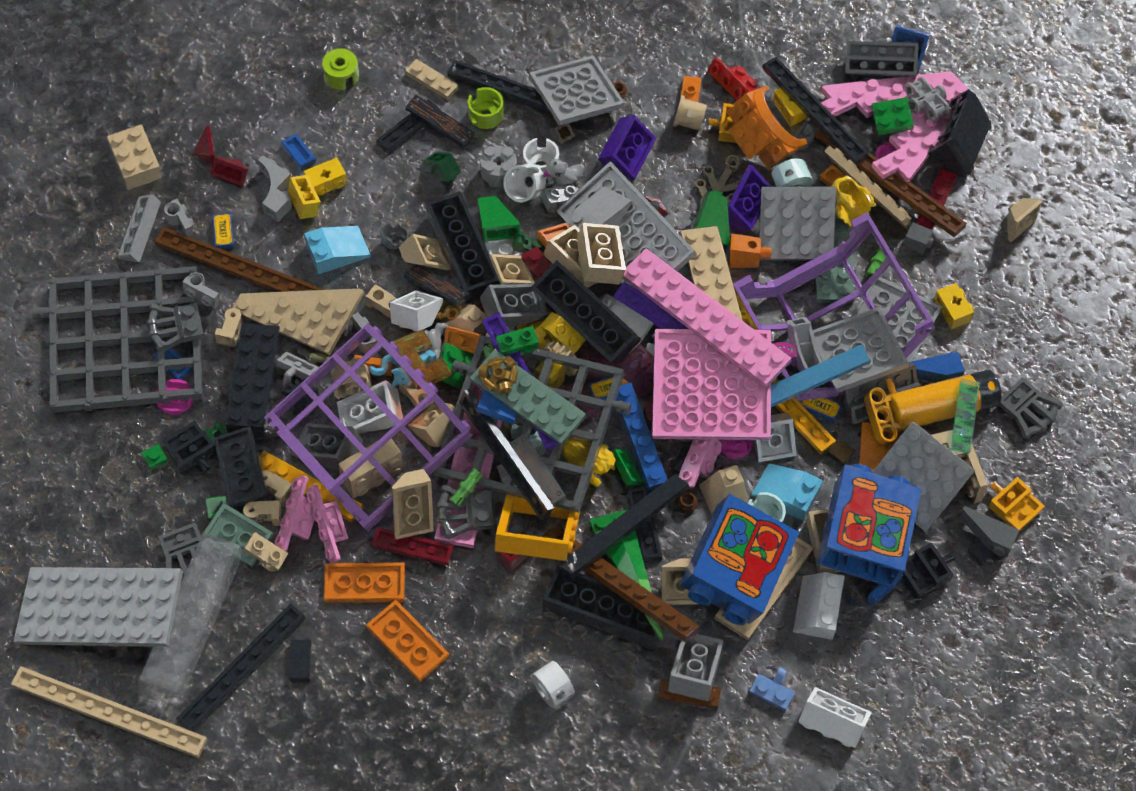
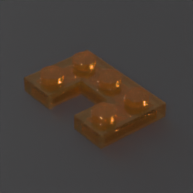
M423 329L393 341L400 349L398 353L402 357L406 355L413 364L410 366L414 370L418 368L425 375L423 380L427 384L430 382L434 384L451 376L452 371L443 358L425 364L418 353L432 348V342ZM406 372L416 389H422Z

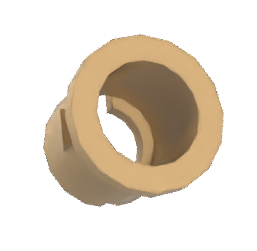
M681 95L673 126L677 127V125L700 130L707 105L685 99V96Z

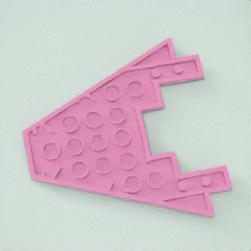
M951 71L917 75V77L870 79L869 81L824 85L821 88V92L828 99L821 103L834 117L857 107L868 118L873 115L872 103L908 97L904 88L905 84L913 83L919 77L925 78L933 89L941 85L946 91L947 98L945 101L948 104L953 97L966 91L968 88ZM922 109L916 114L911 111L914 129L897 132L890 136L889 142L897 150L873 162V170L882 179L898 172L907 183L910 182L930 156L928 154L930 146L936 147L938 145V137L945 133L953 111L951 110L947 116L939 117L935 122L931 121Z

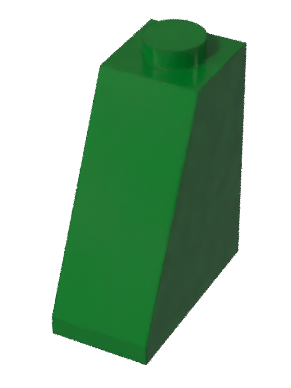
M712 190L705 193L692 229L717 226L722 246L725 248L730 245L727 198L722 196L721 192Z
M496 196L477 198L483 241L513 239L515 232L520 231V223Z

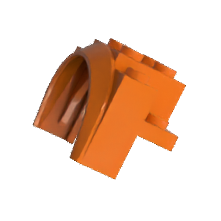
M763 86L743 95L727 111L735 123L728 131L749 160L758 156L769 171L782 160L794 155L803 148L807 141L806 139L793 137L779 124L768 108L764 98V92L769 90V87Z

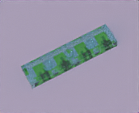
M960 379L950 450L970 454L980 382Z

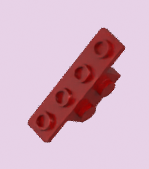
M718 57L713 59L707 69L736 100H739L748 92L761 88L757 81L746 73L744 68L740 66L728 68Z

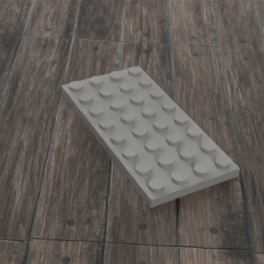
M611 161L556 210L567 222L579 205L605 186L633 201L617 225L620 231L625 268L646 248L676 271L680 270L697 254ZM622 278L621 283H623L624 281L628 283L626 280Z
M30 567L14 642L20 645L168 647L183 571L180 568Z

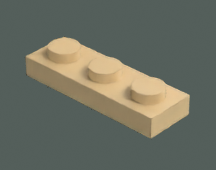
M417 59L405 70L407 76L446 100H449L458 90V84Z

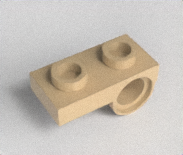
M256 532L252 534L243 551L258 559L264 568L273 572L279 570L288 555L286 551Z

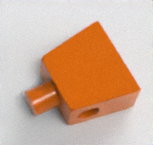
M731 234L729 268L759 267L760 258L771 259V248L761 247V239L759 237Z

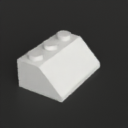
M822 572L802 577L793 632L833 640L844 576Z
M815 687L805 704L798 722L807 729L821 732L827 738L839 740L847 747L856 748L872 712Z

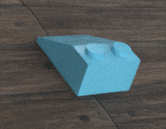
M358 226L322 227L304 233L306 246L318 275L371 257Z
M768 464L751 496L757 498L760 492L774 494L782 500L787 514L804 521L821 491L823 480L804 471Z

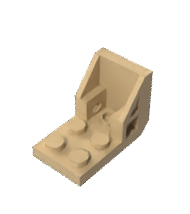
M955 429L957 433H954V430L933 434L932 436L976 470L966 482V491L974 504L981 502L988 484L972 442L970 440L969 450L964 445L952 443L953 435L964 436L969 434L960 429Z

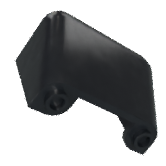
M967 89L950 100L949 106L953 114L945 133L938 137V145L936 147L932 145L928 150V154L952 173L957 174L959 178L966 174H971L974 170V163L987 133L992 128V121L976 93L971 89Z

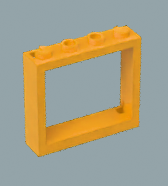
M506 495L496 533L495 551L567 561L568 552L572 553L580 512L577 513L554 507L549 517L567 519L563 540L508 533L513 512L537 514L526 499Z

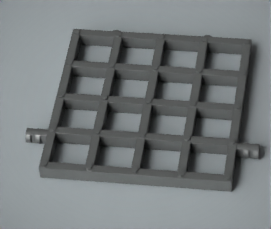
M196 266L49 279V307L32 308V315L34 320L49 318L50 409L52 413L78 410L91 411L101 408L157 403L169 404L170 400L188 401V399H203L201 339L193 340L192 358L166 360L165 352L159 353L157 350L158 361L130 363V344L154 341L149 338V331L129 332V314L149 312L151 304L174 308L176 305L179 307L197 303L199 311V305L203 304L195 298L164 299L163 281L185 279L191 273L198 272ZM155 281L156 300L128 302V284ZM120 284V303L93 305V287ZM85 287V306L58 308V290ZM121 314V333L94 335L93 317ZM157 314L156 319L164 318V315ZM85 317V336L58 338V320ZM165 326L159 327L157 330H164ZM175 336L165 337L161 339L162 341H168ZM121 345L122 364L94 366V347ZM86 348V367L58 369V350ZM186 367L194 369V389L167 391L166 371L169 369L183 370ZM158 372L159 392L131 394L130 375ZM122 375V395L95 397L94 378ZM86 379V398L59 400L58 381Z
M480 335L470 365L456 360L452 365V372H459L463 375L467 374L454 410V414L460 421L465 412L459 404L460 398L464 390H472L474 383L470 381V377L481 365L484 357L483 347L486 345L489 347V344L494 345L490 337ZM536 349L529 354H523L519 351L522 356L545 361L539 381L546 386L554 363L579 369L572 392L553 387L549 388L576 407L579 404L603 410L595 434L576 429L569 437L592 443L584 467L559 461L564 444L553 448L550 458L541 457L553 477L555 471L581 477L574 500L564 499L554 505V507L579 513L612 411L623 412L626 415H629L631 411V403L616 401L624 377V371L620 368L541 349ZM588 372L613 377L606 400L581 395ZM518 414L516 415L513 424L523 426L520 436L526 434L529 439L531 431L535 427ZM491 417L497 425L498 419ZM450 421L441 450L457 436L458 428L452 421ZM483 437L481 441L469 439L461 446L477 450L470 472L473 468L481 472L486 454L495 455ZM447 460L433 472L437 477L457 482H464L469 475L446 469ZM508 473L504 483L481 478L475 485L476 487L525 499L519 488L513 486L514 481Z

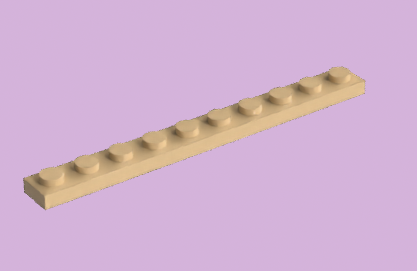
M21 666L11 683L13 688L196 758L200 757L207 742V737Z

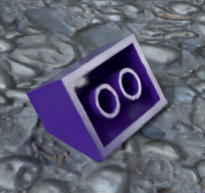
M635 115L619 118L598 160L604 166L611 161L625 177L635 179L656 137Z
M748 165L728 204L729 226L736 233L753 229L761 213L762 187H772L752 165Z

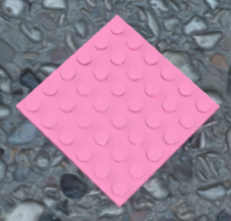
M655 329L653 439L771 440V383L765 388L690 329ZM755 330L771 342V330Z

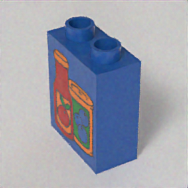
M862 464L845 465L834 485L817 564L893 588L905 571L921 488L910 485L909 480L904 477L891 476L886 478L873 474L871 468Z
M729 493L716 506L679 586L689 591L688 597L695 603L704 606L712 603L723 609V616L728 621L737 625L750 624L764 613L799 532Z

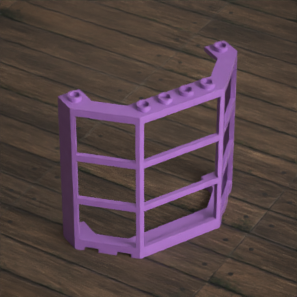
M868 212L851 221L853 230L849 233L850 238L846 243L842 241L836 248L773 281L766 282L765 285L753 282L750 275L733 283L737 294L758 330L784 331L788 330L787 324L760 325L746 299L777 297L790 320L796 319L783 295L842 264L857 291L806 318L813 322L860 296L863 298L868 309L871 310L875 306L866 292L891 265L906 293L885 315L887 322L891 320L910 298L924 322L914 326L915 335L902 348L905 357L907 358L934 329L932 318ZM872 233L887 259L862 286L847 259L866 237ZM797 357L792 358L789 365L797 364ZM784 369L781 373L786 379L789 375L786 369ZM831 381L826 383L828 387L814 388L795 398L797 401L837 397L844 394L843 391L836 393Z
M369 323L264 417L322 484L339 501L343 499L341 504L367 531L373 528L393 509L392 495L368 516L340 485L368 460L393 486L396 481L372 455L401 430L429 461L421 468L425 470L428 476L473 436L469 431L471 427L465 420L460 421L436 394L438 389L431 382L427 384L423 380L425 375L418 368L414 370L410 366L413 363L406 355L402 357L398 353L400 349L393 341L388 343L382 336L383 333L376 326L372 327ZM371 335L378 343L350 367L343 359ZM382 347L428 395L402 420H399L355 373ZM339 364L346 372L320 396H317L311 388ZM350 376L395 424L368 451L323 403ZM307 393L313 399V402L285 426L279 417ZM432 401L437 404L460 431L434 457L405 427ZM317 406L323 410L363 454L336 480L329 475L290 432Z

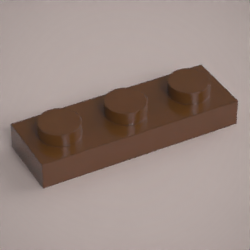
M660 678L657 700L718 709L721 687L712 686L709 700L705 701L668 692L670 679Z

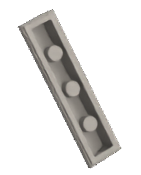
M153 194L138 198L117 257L118 259L140 262L161 203Z

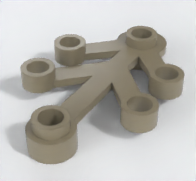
M730 155L726 158V169L718 182L714 176L712 166L707 165L703 168V176L708 179L712 190L724 194L737 189L741 180L725 185L732 172L740 167V159L735 155ZM697 179L695 181V189L700 192L703 200L705 193H707L705 188L706 182L703 179ZM731 193L728 195V197H726L727 204H729L730 199L732 198L734 193Z

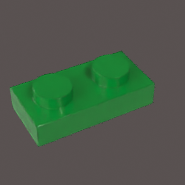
M614 449L612 451L616 460L614 465L622 475L624 483L629 486L641 485L644 481L628 451Z

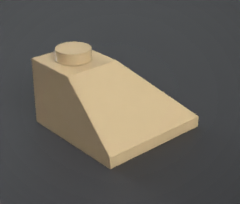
M1022 198L1020 201L1010 205L1007 217L1008 240L1010 242L1015 240L1036 221L1042 205L1040 199Z
M412 234L399 246L405 262L450 270L438 239Z
M491 254L489 256L501 285L535 283L529 268L522 261L521 256Z
M463 304L462 309L458 311L459 314L456 319L450 320L446 317L440 322L474 333H484L486 328L482 320L487 317L475 305Z
M434 402L407 426L428 445L440 447L443 444L451 420ZM445 403L454 413L455 407L452 404Z
M737 465L717 471L699 485L711 516L716 506L729 493L746 503L749 502L745 483Z
M680 558L662 565L661 600L668 605L697 604L688 597L689 591L679 586L692 558Z

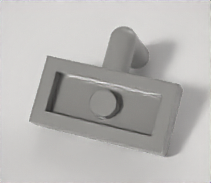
M285 352L276 362L277 367L286 371L281 391L285 393V390L289 389L288 384L291 382L293 375L298 376L302 380L307 379L319 367L291 353Z

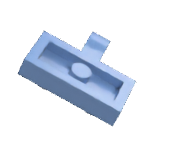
M779 668L773 681L758 674L749 694L786 712L795 692L781 685L787 671Z

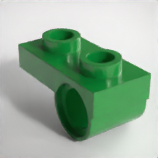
M533 326L496 336V342L503 356L521 351L523 354H529L534 352L539 346V340Z

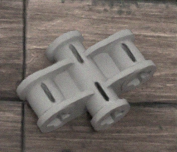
M923 77L917 78V81L905 84V92L910 98L908 102L913 113L916 114L922 109L933 122L943 115L947 116L950 114V106L945 101L947 94L941 85L933 89Z

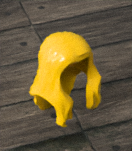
M849 176L838 178L833 182L831 187H836V216L845 225L852 228V220L867 212L869 214L871 207L876 206L874 198L866 187L860 186Z
M568 438L562 449L565 461L569 464L584 467L592 443ZM607 444L601 445L592 472L594 474L601 475L607 473L610 469L615 471L614 463L616 460L613 453L608 450ZM592 474L589 484L598 487L601 481Z

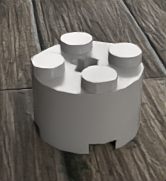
M489 146L484 150L480 160L481 177L489 183V186L495 188L504 187L503 183L506 172L510 168L517 166V159L513 149L504 146Z

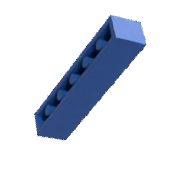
M627 383L620 386L616 401L631 403V411L629 415L622 412L618 413L639 473L644 481L643 484L647 489V493L650 494L667 481V477L632 383Z

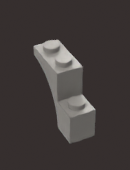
M262 155L258 159L259 170L267 176L271 183L269 193L262 202L263 212L276 222H279L292 208L291 197L285 192L289 186L291 173L286 168L278 166L271 158L268 159Z
M806 317L788 320L789 342L796 349L798 370L801 372L821 363L822 360L816 348L811 322Z

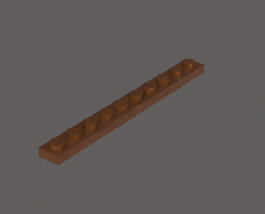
M820 129L816 131L815 137L834 150L837 148ZM869 153L867 158L856 164L857 168L952 237H955L966 228L967 223L911 182L907 183L897 172L882 179L872 168V163L879 160Z
M166 227L162 228L155 240L157 246L275 292L325 290Z
M556 526L544 533L542 537L563 540L565 532ZM576 539L573 543L572 553L583 545ZM598 558L584 569L585 572L684 642L699 633L700 626L603 558Z

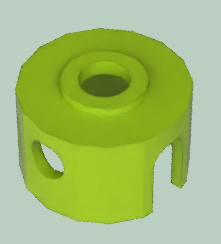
M335 49L328 52L323 58V75L327 85L336 90H345V81L352 77V84H356L359 79L358 60L354 53L347 49Z
M488 87L478 88L477 98L473 102L472 96L469 95L467 102L468 117L474 126L481 129H490L500 124L504 115V102L502 95L497 90ZM484 111H488V112H490L491 114H486V115H485V114H481V113L484 112Z

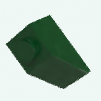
M436 151L423 160L425 166L440 181L452 182L462 172L452 153Z

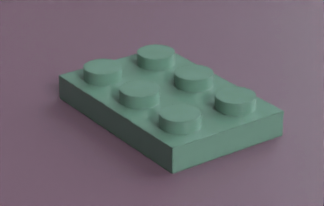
M223 503L202 534V538L253 567L257 559L243 551L250 537L256 532L270 541L274 534Z

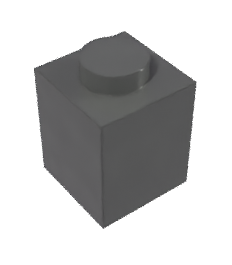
M912 223L903 246L924 254L926 248L930 249L934 241L931 238L933 230Z

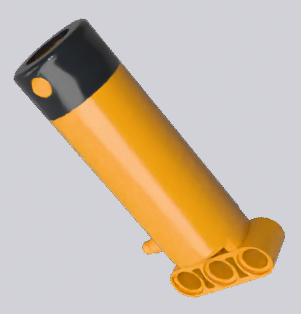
M984 370L896 392L892 379L888 378L886 379V386L889 395H886L885 391L879 387L873 388L865 395L864 403L876 441L881 445H887L896 439L897 432L906 430L912 421L919 426L958 417L956 414H969L967 411L957 410L958 401L965 403L969 401L974 402L969 395L959 393L960 385L978 386L974 412L999 406L1002 394L1000 383L995 373L991 370ZM872 394L878 397V402L872 399ZM878 412L883 414L884 420L878 418ZM883 431L889 433V439L883 436Z

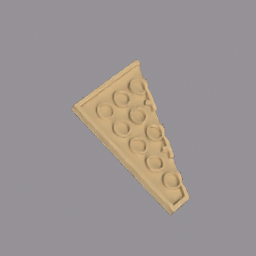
M362 289L244 293L240 294L233 308L238 309L241 312V316L260 325L280 326L282 335L330 356L365 292Z

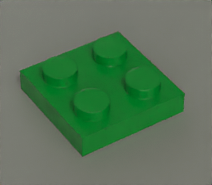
M908 97L872 103L878 135L914 129Z
M448 343L443 344L436 379L462 390L467 374L463 375L459 372H452V365L455 360L470 365L473 355Z

